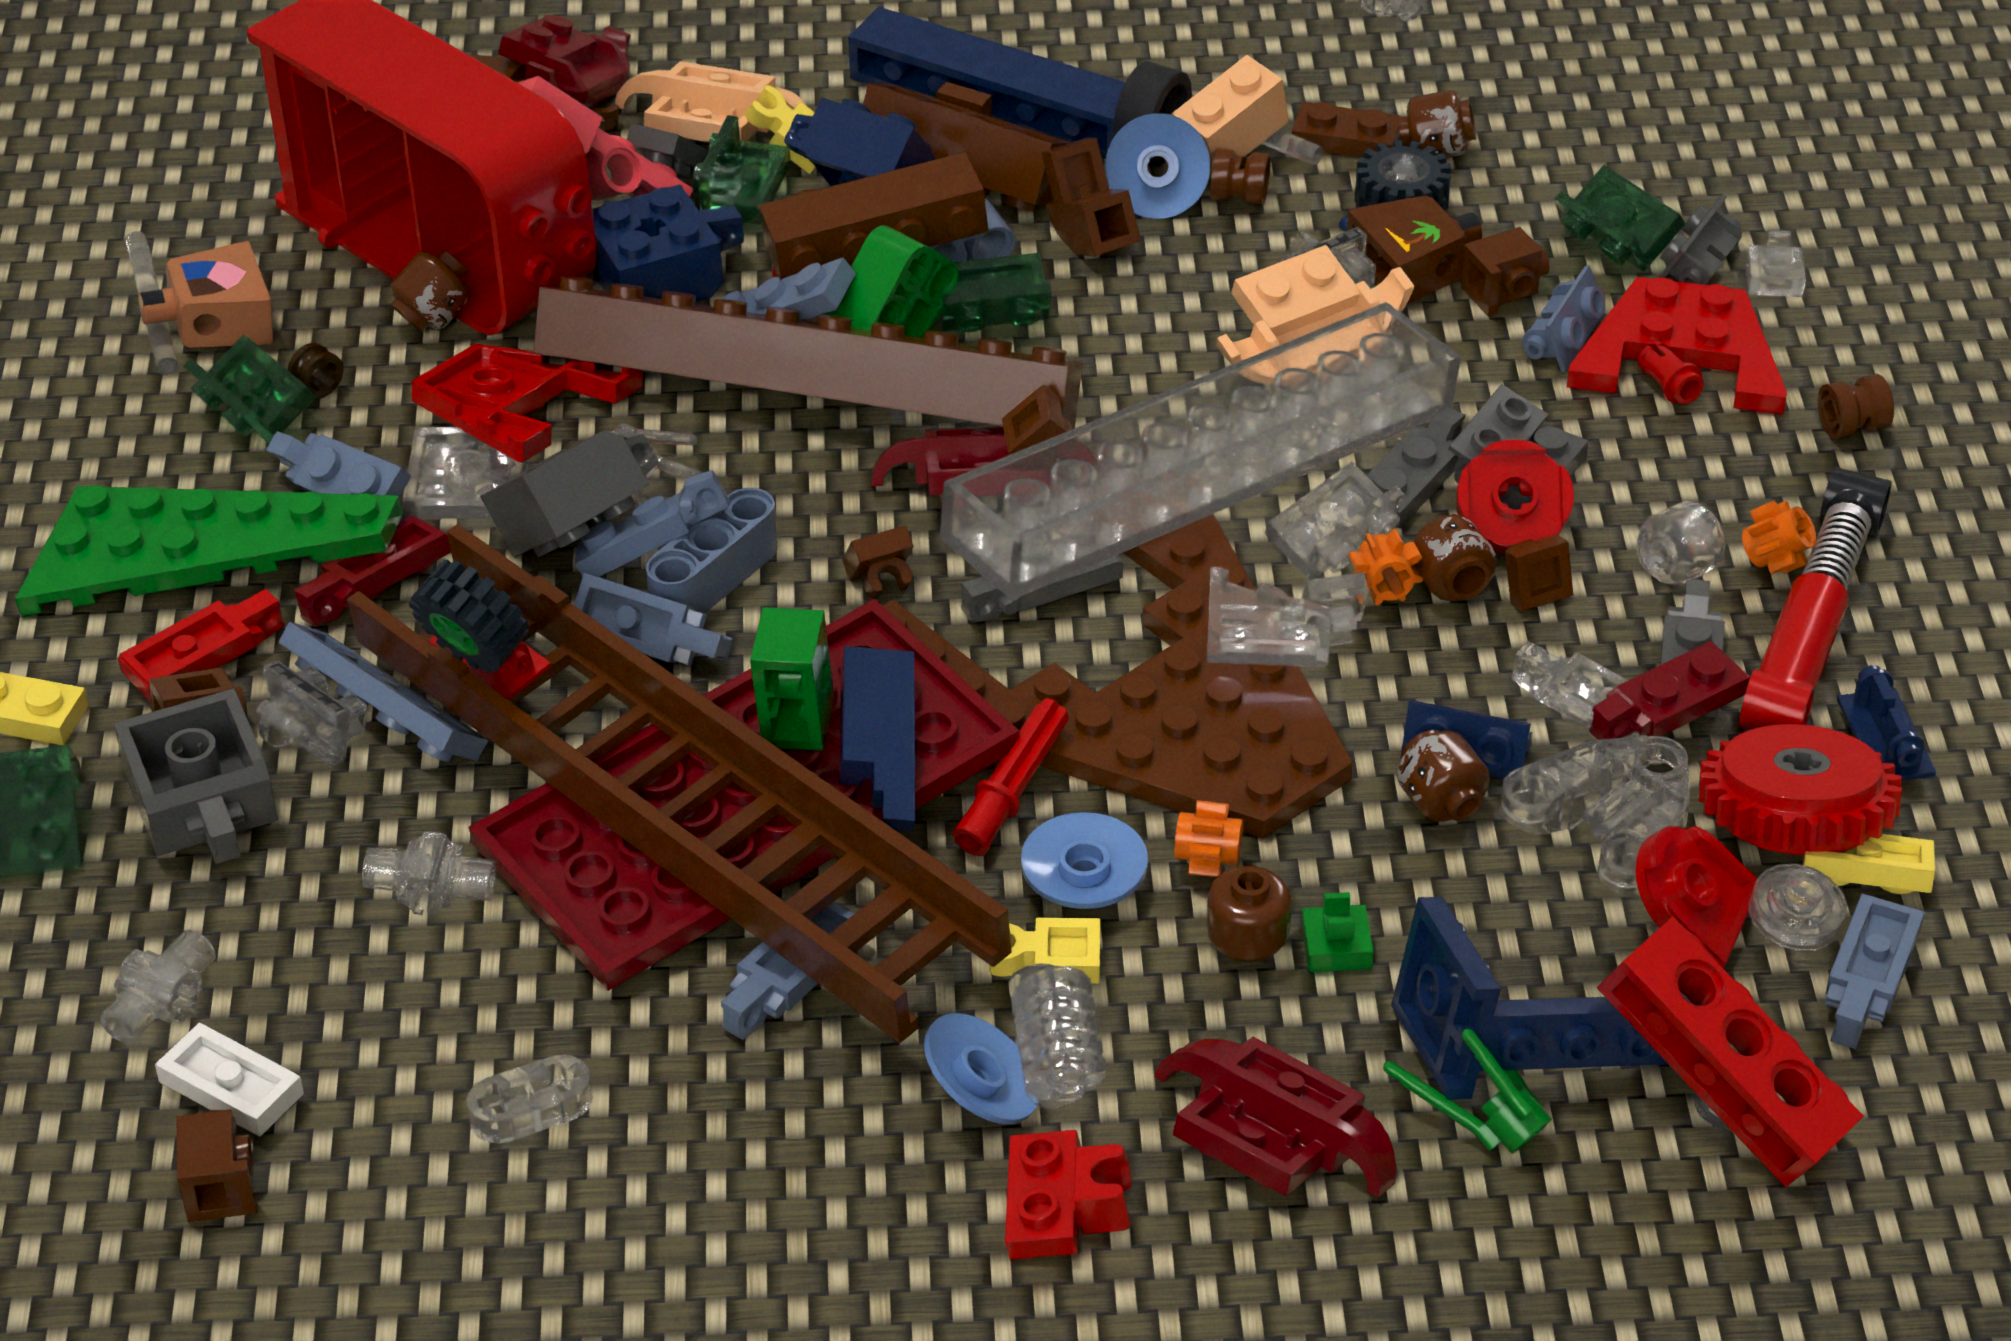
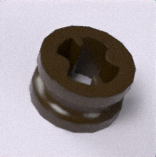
M316 342L300 347L293 354L287 368L288 380L292 385L301 389L308 397L314 399L324 398L331 394L338 387L344 372L341 359L334 353L329 352L325 346Z

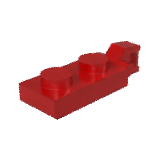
M267 589L237 605L225 606L218 600L120 653V656L117 658L121 672L151 702L150 678L218 668L255 648L254 646L257 647L262 641L284 627L279 600Z

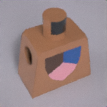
M249 241L172 258L166 263L167 288L139 292V306L144 325L175 321L182 345L186 347L273 344L271 298Z

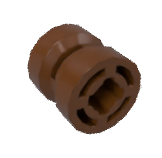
M1217 148L1211 174V200L1228 202L1233 197H1241L1249 205L1264 206L1270 179V154L1253 152L1250 156L1243 157L1238 156L1232 149Z
M1880 374L1860 377L1854 385H1848L1843 381L1822 385L1819 390L1817 402L1820 421L1825 432L1832 439L1854 435L1858 428L1863 427L1871 432L1889 428L1893 423L1894 401L1892 392L1887 381Z

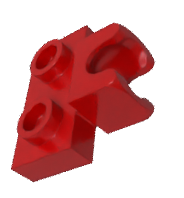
M1077 1130L1011 1135L1005 1225V1246L1009 1259L1078 1254L1079 1226H1081L1083 1234L1118 1232L1129 1229L1132 1222L1123 1191L1130 1189L1133 1182L1125 1149L1119 1144L1081 1147Z

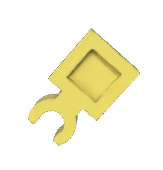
M766 85L744 114L745 118L752 125L762 129H770L775 133L769 143L809 174L814 170L815 165L809 159L791 151L785 144L784 139L796 114L813 116L815 112L802 102H799L794 110L786 105V100L779 90Z
M1036 918L1035 931H1024L1019 926L1009 923L1012 953L995 967L989 965V973L1001 977L1015 975L1023 969H1034L1035 983L1099 984L1100 918Z

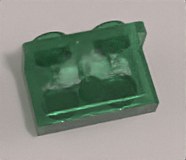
M727 115L719 133L714 132L710 137L708 155L704 163H697L694 170L693 192L700 194L701 210L735 206L742 216L743 224H762L759 205L773 202L791 164L790 149L788 146L740 140L738 117Z
M1606 165L1599 169L1574 199L1562 191L1554 198V201L1564 214L1560 220L1561 223L1574 236L1583 241L1588 236H1591L1600 242L1598 248L1610 260L1620 266L1628 261L1643 272L1646 271L1686 224L1678 212Z
M1040 252L955 262L959 270L958 282L953 294L942 296L941 313L939 315L942 331L958 330L966 333L981 330L985 326L1002 324L1029 326L1039 320L1049 319L1052 294L1050 284L1045 283Z
M243 335L208 372L191 358L183 365L197 380L190 389L213 411L224 405L226 409L221 416L246 438L254 431L268 444H270L277 431L283 433L316 398L305 384L246 335Z

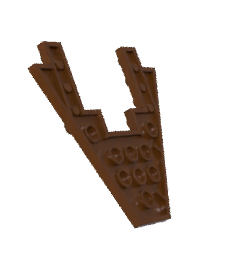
M1109 471L1068 495V514L1086 527L1096 528L1105 541L1173 589L1143 607V626L1170 646L1096 693L1055 662L1014 688L1008 689L892 599L882 605L1019 731L1035 706L1045 698L1054 699L1058 705L1067 709L1069 720L1040 764L1041 767L1179 812L1196 814L1197 800L1229 804L1228 818L1243 819V832L1262 839L1352 779L1353 762L1195 480L1189 475L1148 498Z

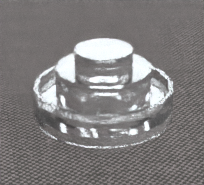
M1796 863L1778 864L1765 870L1755 881L1750 894L1748 911L1753 924L1764 937L1779 946L1805 951L1817 950L1834 940L1845 920L1847 904L1842 890L1830 877L1815 868Z

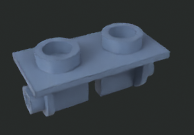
M1590 265L1584 266L1575 281L1562 282L1555 287L1552 297L1541 312L1543 319H1536L1532 327L1524 334L1522 338L1523 350L1529 358L1556 357L1561 372L1568 370L1569 365L1577 356L1606 311L1604 293L1597 286Z

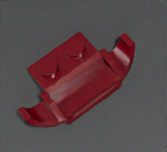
M545 15L541 19L502 35L498 55L526 65L525 80L540 76L588 108L617 94L627 80L630 67L627 60V52L631 34L611 26L604 28L602 36L594 33L588 35L573 29L574 24L566 18L556 15Z
M1001 425L924 429L925 437L898 441L878 457L872 468L871 487L883 486L884 476L894 465L915 462L916 484H928L929 495H940L943 502H969L975 499V493L998 492V498L1003 500H1022L1032 497V490H1045L1044 478H1053L1052 461L1047 464L1034 457L1025 465L1021 464L1008 453L1004 429ZM1057 438L1050 444L1053 456H1072L1084 466L1086 476H1098L1094 457L1081 441L1074 438L1075 443L1069 446L1062 439Z
M1253 1036L1244 1044L1224 1039H1202L1179 1048L1159 1063L1153 1077L1163 1083L1181 1070L1202 1079L1198 1097L1177 1113L1172 1135L1197 1148L1204 1155L1215 1158L1251 1177L1259 1185L1273 1189L1286 1197L1320 1167L1333 1173L1349 1158L1357 1163L1364 1172L1368 1193L1379 1198L1395 1184L1397 1167L1392 1143L1381 1122L1363 1107L1365 1095Z

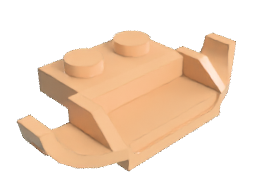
M682 61L677 63L671 70L643 72L628 79L618 91L615 104L619 105L620 109H624L632 102L635 93L652 94V105L644 112L645 127L678 134L687 140L709 142L710 147L725 151L741 148L757 131L766 133L770 131V129H762L752 125L744 116L766 85L779 90L786 100V105L794 110L799 102L806 105L795 93L776 87L775 76Z
M1327 245L1235 279L1231 294L1254 326L1251 336L1240 341L1232 342L1227 334L1217 337V348L1239 374L1260 381L1280 380L1283 386H1287L1375 351L1377 344L1392 330L1399 319L1415 286L1401 267L1392 269L1384 281L1372 289L1368 287L1365 281L1355 284Z

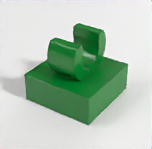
M1350 892L1324 893L1323 907L1302 908L1301 930L1308 972L1372 969L1373 946L1366 905H1350Z

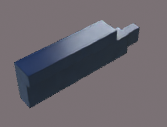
M844 646L840 686L839 784L861 786L862 780H871V808L882 809V821L894 830L913 831L915 824L914 652Z

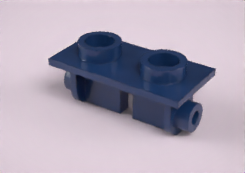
M1877 665L1863 668L1858 675L1859 680L1856 684L1855 693L1837 695L1838 704L1854 737L1867 744L1875 752H1880L1882 754V763H1893L1895 765V775H1901L1902 780L1936 776V770L1924 747V741L1917 733L1896 688H1893L1894 680L1890 672L1881 669Z
M1410 700L1401 753L1410 740L1424 731L1448 730L1458 732L1466 739L1487 766L1490 777L1521 783L1525 757L1528 756L1533 732H1530V723Z

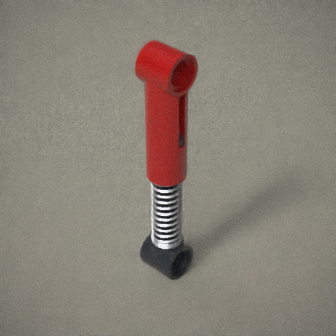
M1838 467L1833 468L1820 512L1819 520L1823 524L1803 574L1794 580L1760 668L1759 670L1754 669L1741 707L1739 728L1751 730L1780 724L1807 725L1816 687L1849 603L1847 589L1867 535L1878 536L1891 493V480Z

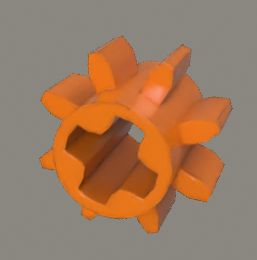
M1773 500L1750 511L1755 524L1744 528L1742 542L1748 558L1755 566L1759 568L1768 566L1771 574L1779 571L1786 574L1807 564L1808 560L1803 551L1815 545L1816 532L1809 515L1801 507L1796 506L1790 509L1788 501L1777 504Z
M1392 529L1388 535H1372L1367 533L1366 540L1360 545L1358 552H1349L1348 556L1356 569L1349 577L1358 593L1368 590L1375 605L1379 606L1383 600L1393 601L1399 599L1403 602L1406 600V595L1411 591L1414 583H1421L1423 581V577L1414 566V564L1422 559L1419 550L1414 542L1404 544L1396 529Z
M1197 800L1196 814L1179 813L1175 835L1174 858L1190 861L1188 874L1218 878L1221 875L1222 865L1238 866L1243 838V819L1228 818L1229 804Z

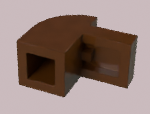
M1084 138L1041 152L1053 196V201L1047 202L1045 205L1058 236L1075 254L1098 256L1141 241L1129 190L1109 189L1097 138Z

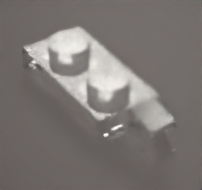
M1530 641L1514 657L1513 681L1529 691L1541 703L1588 729L1592 725L1593 706L1606 699V694L1616 686L1628 681L1577 652L1571 658L1564 656L1559 658ZM1634 732L1614 743L1642 758L1663 736L1652 741L1647 735H1639L1637 732Z

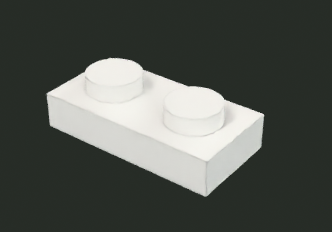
M200 1022L155 1064L160 1083L210 1110L231 1109L236 1124L259 1137L304 1094L299 1075Z

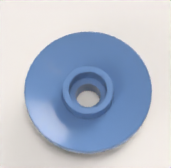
M1163 113L1147 114L1128 122L1113 138L1106 155V177L1110 189L1129 190L1134 214L1151 219L1170 218L1188 210L1203 194L1210 175L1209 152L1201 135L1185 120ZM1157 156L1163 157L1168 163V171L1161 177L1152 176L1148 171L1149 161Z
M1091 812L1064 814L1042 823L1028 836L1021 852L1022 873L1029 886L1041 897L1052 903L1077 909L1105 907L1125 899L1140 886L1145 878L1148 867L1146 846L1133 828L1114 817Z
M962 1013L943 1015L929 1027L924 1039L927 1062L937 1081L956 1102L971 1113L999 1124L1020 1123L1034 1112L1040 1099V1088L1036 1073L1022 1050L1006 1034L980 1018Z

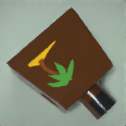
M1428 196L1413 197L1348 210L1347 233L1357 230L1361 236L1346 242V254L1375 286L1383 282L1392 269L1401 267L1415 286L1407 304L1460 280L1464 244L1482 239L1481 224L1474 213L1469 212L1451 218L1432 197Z

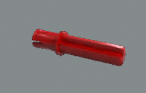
M1045 698L1035 706L1019 731L1020 737L1008 755L1001 759L988 780L979 781L975 787V799L951 833L952 837H955V844L965 852L974 856L986 855L1001 826L1006 822L1007 818L1016 816L1021 808L1020 801L1018 800L1069 720L1067 709L1058 705L1056 700Z

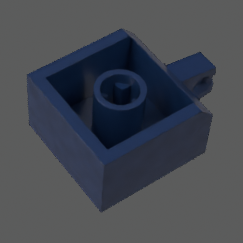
M821 98L813 116L795 115L784 139L785 144L791 151L809 159L830 186L936 160L931 152L932 147L922 139L916 130L917 125L913 121L896 113H889L887 118L873 114L866 106L851 99H842V102L838 103Z
M681 184L658 188L651 193L622 201L607 202L600 207L592 209L597 249L596 267L592 273L604 291L611 292V284H628L644 287L643 297L662 299L664 291L696 295L695 302L711 298L723 284L721 252L744 243L743 220L735 206L698 211Z

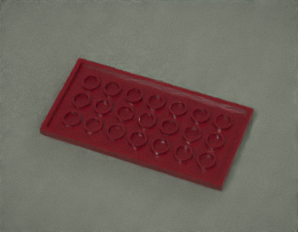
M873 599L826 626L835 698L823 751L780 750L882 821V809L871 808V780H862L861 786L839 784L840 686L844 646L914 652L915 810L1007 756L1020 735L1019 730L878 601ZM751 668L703 695L760 735ZM651 724L630 736L597 760L595 764L618 779L672 738ZM690 752L637 791L636 794L659 810L714 768ZM548 782L468 827L472 844L607 991L731 919ZM732 782L677 824L699 840H702L757 798ZM778 814L723 857L741 870L795 829L796 826ZM821 845L766 889L775 893L837 855Z

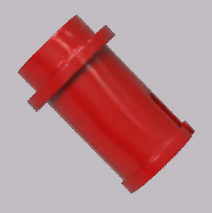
M1661 341L1653 342V346L1662 356H1659L1647 345L1639 355V369L1662 387L1664 397L1671 403L1689 404L1696 400L1704 387L1700 368L1693 363H1684Z

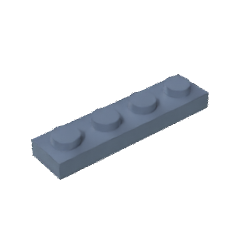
M289 622L278 643L298 656L295 662L298 668L322 680H327L328 677L338 682L335 689L337 694L357 705L367 707L371 704L377 708L379 712L375 718L380 723L402 734L408 735L411 731L419 736L420 740L417 747L425 753L444 762H450L453 755L478 761L489 741L488 739L326 632Z

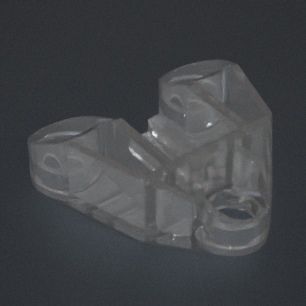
M1647 736L1590 740L1510 772L1503 781L1500 813L1512 825L1538 834H1549L1566 829L1570 831L1580 822L1585 821L1592 826V836L1599 840L1607 836L1601 845L1597 874L1599 880L1619 894L1641 899L1636 881L1635 867L1637 854L1642 843L1650 835L1665 827L1678 826L1686 828L1690 803L1688 755L1680 743L1668 737ZM1664 763L1672 766L1674 769L1666 773L1652 772L1645 767Z

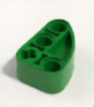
M881 225L869 234L854 260L851 268L856 274L836 310L827 312L826 315L851 318V328L870 331L872 323L905 326L904 336L923 338L925 331L931 328L955 290L959 277L958 266L955 262L929 246L889 226Z

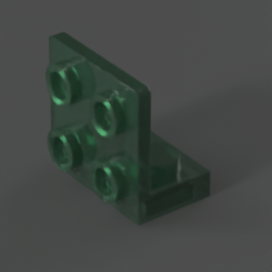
M69 744L0 753V878L80 867L81 852L74 787L82 786L80 762Z

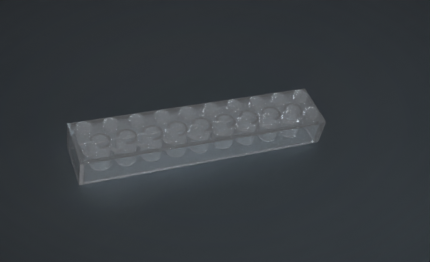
M1382 303L944 481L940 539L1008 598L1014 600L1432 420V417L1443 408L1449 407L1452 409L1461 356L1389 303Z

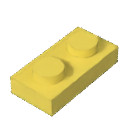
M0 672V734L64 746L89 706L85 688Z
M1882 834V837L1878 839L1870 837L1867 841H1864V845L1843 852L1805 851V855H1802V877L1816 878L1827 885L1843 886L1848 883L1879 886L1883 890L1894 894H1908L1913 891L1932 892L1935 875L1933 840Z

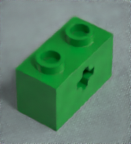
M762 607L750 658L760 736L779 749L823 751L835 698L824 610Z

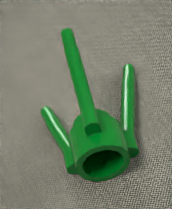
M1466 1028L1463 1030L1462 1038L1499 1090L1481 1108L1489 1118L1485 1123L1452 1100H1447L1443 1094L1392 1061L1384 1063L1383 1070L1385 1073L1475 1134L1489 1151L1502 1142L1509 1152L1514 1154L1552 1121V1118L1543 1109L1544 1105L1528 1088L1518 1070H1503L1472 1029Z

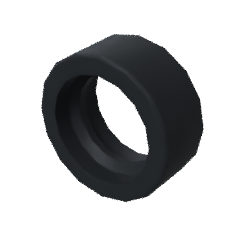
M1144 61L1136 66L1127 78L1117 102L1112 127L1113 138L1124 125L1133 119L1152 113L1172 115L1175 110L1191 99L1192 83L1188 74L1149 61ZM1157 156L1152 158L1149 164L1160 166L1166 160L1163 157Z

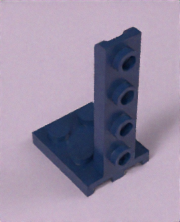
M1418 897L1391 1006L1447 1100L1472 1099L1479 1071H1485L1462 1038V1032L1466 1028L1472 1029L1503 1070L1668 1064L1606 997L1498 1000L1501 988L1491 974L1488 963L1482 960L1468 938L1464 926L1458 922L1444 898ZM1682 994V996H1683L1688 1002H1690V1000H1689L1684 994Z

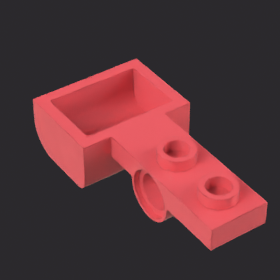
M540 76L518 82L520 85L547 99L561 110L575 128L583 144L588 163L592 200L600 201L622 194H627L633 198L651 193L658 188L672 187L681 184L690 197L693 188L679 180L677 173L672 168L662 163L651 162L637 153L635 145L627 139L609 135L601 130L599 125L603 117ZM606 165L611 171L612 181L607 176Z

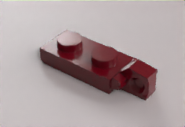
M412 515L399 522L386 551L331 560L321 564L322 574L319 577L294 590L302 620L314 627L340 617L343 608H349L347 598L360 591L369 599H373L381 595L387 587L407 576L427 570L433 562L451 553L447 534Z
M1709 641L1616 686L1608 692L1606 699L1593 706L1592 711L1594 714L1589 732L1604 747L1634 732H1637L1639 735H1647L1653 741L1744 696L1750 676L1712 641Z

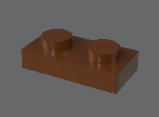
M1302 101L1292 128L1291 147L1363 158L1364 152L1369 148L1376 152L1377 144L1384 142L1388 148L1393 147V141L1400 139L1398 118L1403 116L1386 114L1375 109L1358 110L1334 106L1327 102L1310 103Z

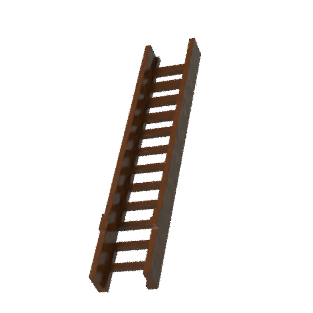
M459 524L447 531L453 561L461 562L465 569L471 566L478 570L479 577L485 579L486 576L495 582L493 587L499 592L505 591L511 597L509 600L510 604L519 606L523 612L520 617L526 619L529 624L527 628L529 633L523 639V642L538 632L557 646L556 649L544 657L551 662L552 667L510 701L469 671V666L453 657L452 650L448 647L443 649L439 645L434 646L429 643L428 640L434 636L433 634L423 632L418 635L360 591L347 598L357 642L898 1043L903 1042L919 1029L918 1017L909 1012L907 991L901 985L957 941L992 967H995L1012 953L1007 908L570 603L569 596L540 575L533 577ZM569 665L591 680L536 720L514 705ZM609 693L631 708V710L577 749L554 734ZM648 723H652L672 738L618 779L595 764L597 760ZM690 752L714 768L659 810L636 794L637 791ZM732 782L757 798L702 840H699L677 824ZM778 814L796 826L795 829L741 870L723 857ZM821 845L840 858L785 902L766 889ZM865 877L885 890L830 934L810 921ZM910 909L930 922L875 967L855 954V952Z

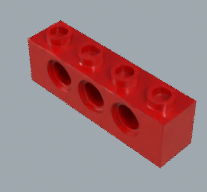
M1673 916L1623 960L1597 987L1607 1000L1785 1188L1815 1165L1864 1117L1849 1101L1845 1091L1823 1074L1802 1052L1798 1042L1789 1033L1781 1030L1759 1007L1748 989L1735 981L1706 951L1701 940L1693 933L1687 931ZM1681 993H1683V994L1690 1000V1002H1688V1001L1682 996ZM1729 1043L1732 1044V1045L1736 1048V1050L1738 1051V1053L1732 1049V1047L1729 1045ZM1777 1093L1784 1099V1101H1785L1786 1103H1784V1102L1778 1097Z

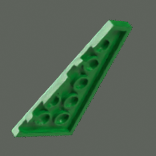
M99 485L77 486L17 593L15 602L20 615L27 616L42 613V603L69 598L73 607L94 604L96 602V594L127 588L129 593L138 596L224 580L225 570L253 566L255 573L261 574L277 571L279 561L303 556H310V559L314 562L322 563L383 552L387 550L403 515V510L398 495L266 492L260 490L233 491L204 488L103 487Z

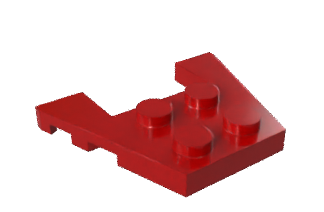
M1636 277L1569 365L1567 388L1616 394L1621 360L1623 358L1638 360L1640 353L1647 345L1659 356H1662L1653 346V342L1661 341L1684 363H1693L1700 368L1737 372L1733 408L1784 415L1787 391L1745 289L1728 288L1720 284L1703 285L1678 282L1668 278Z
M474 344L412 380V401L513 460L524 463L549 447L552 435V424L524 415L532 410L543 408L545 402L565 390L616 404L642 387L643 370L621 367V373L596 370V362L572 359L564 365L543 363L544 354L533 353V351Z

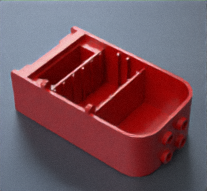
M299 0L246 30L248 41L260 48L283 185V190L275 195L276 206L319 232L318 241L327 248L340 245L393 279L420 251L429 252L437 258L443 251L448 252L469 271L463 280L471 290V297L456 314L455 318L487 335L500 334L537 311L539 287L560 284V276L589 278L596 267L597 249L592 194L584 147L570 121L561 110L547 99L373 0Z

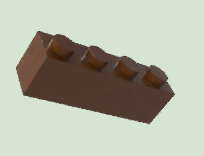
M868 83L863 105L871 113L886 118L889 113H896L913 121L917 125L916 130L922 139L932 147L931 152L936 159L966 152L984 189V195L988 196L990 190L1005 194L1006 204L1029 211H1035L1036 204H1045L1053 201L1041 152L1071 142L894 84Z
M966 152L759 205L765 247L780 279L797 274L810 264L819 263L823 265L840 258H844L852 266L866 238L876 227L881 225L889 226L929 247L989 232L984 189Z

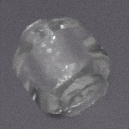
M1690 501L1673 505L1649 516L1640 526L1637 538V554L1643 568L1660 582L1673 586L1686 583V579H1695L1714 570L1722 561L1725 550L1724 533L1717 518L1700 503Z

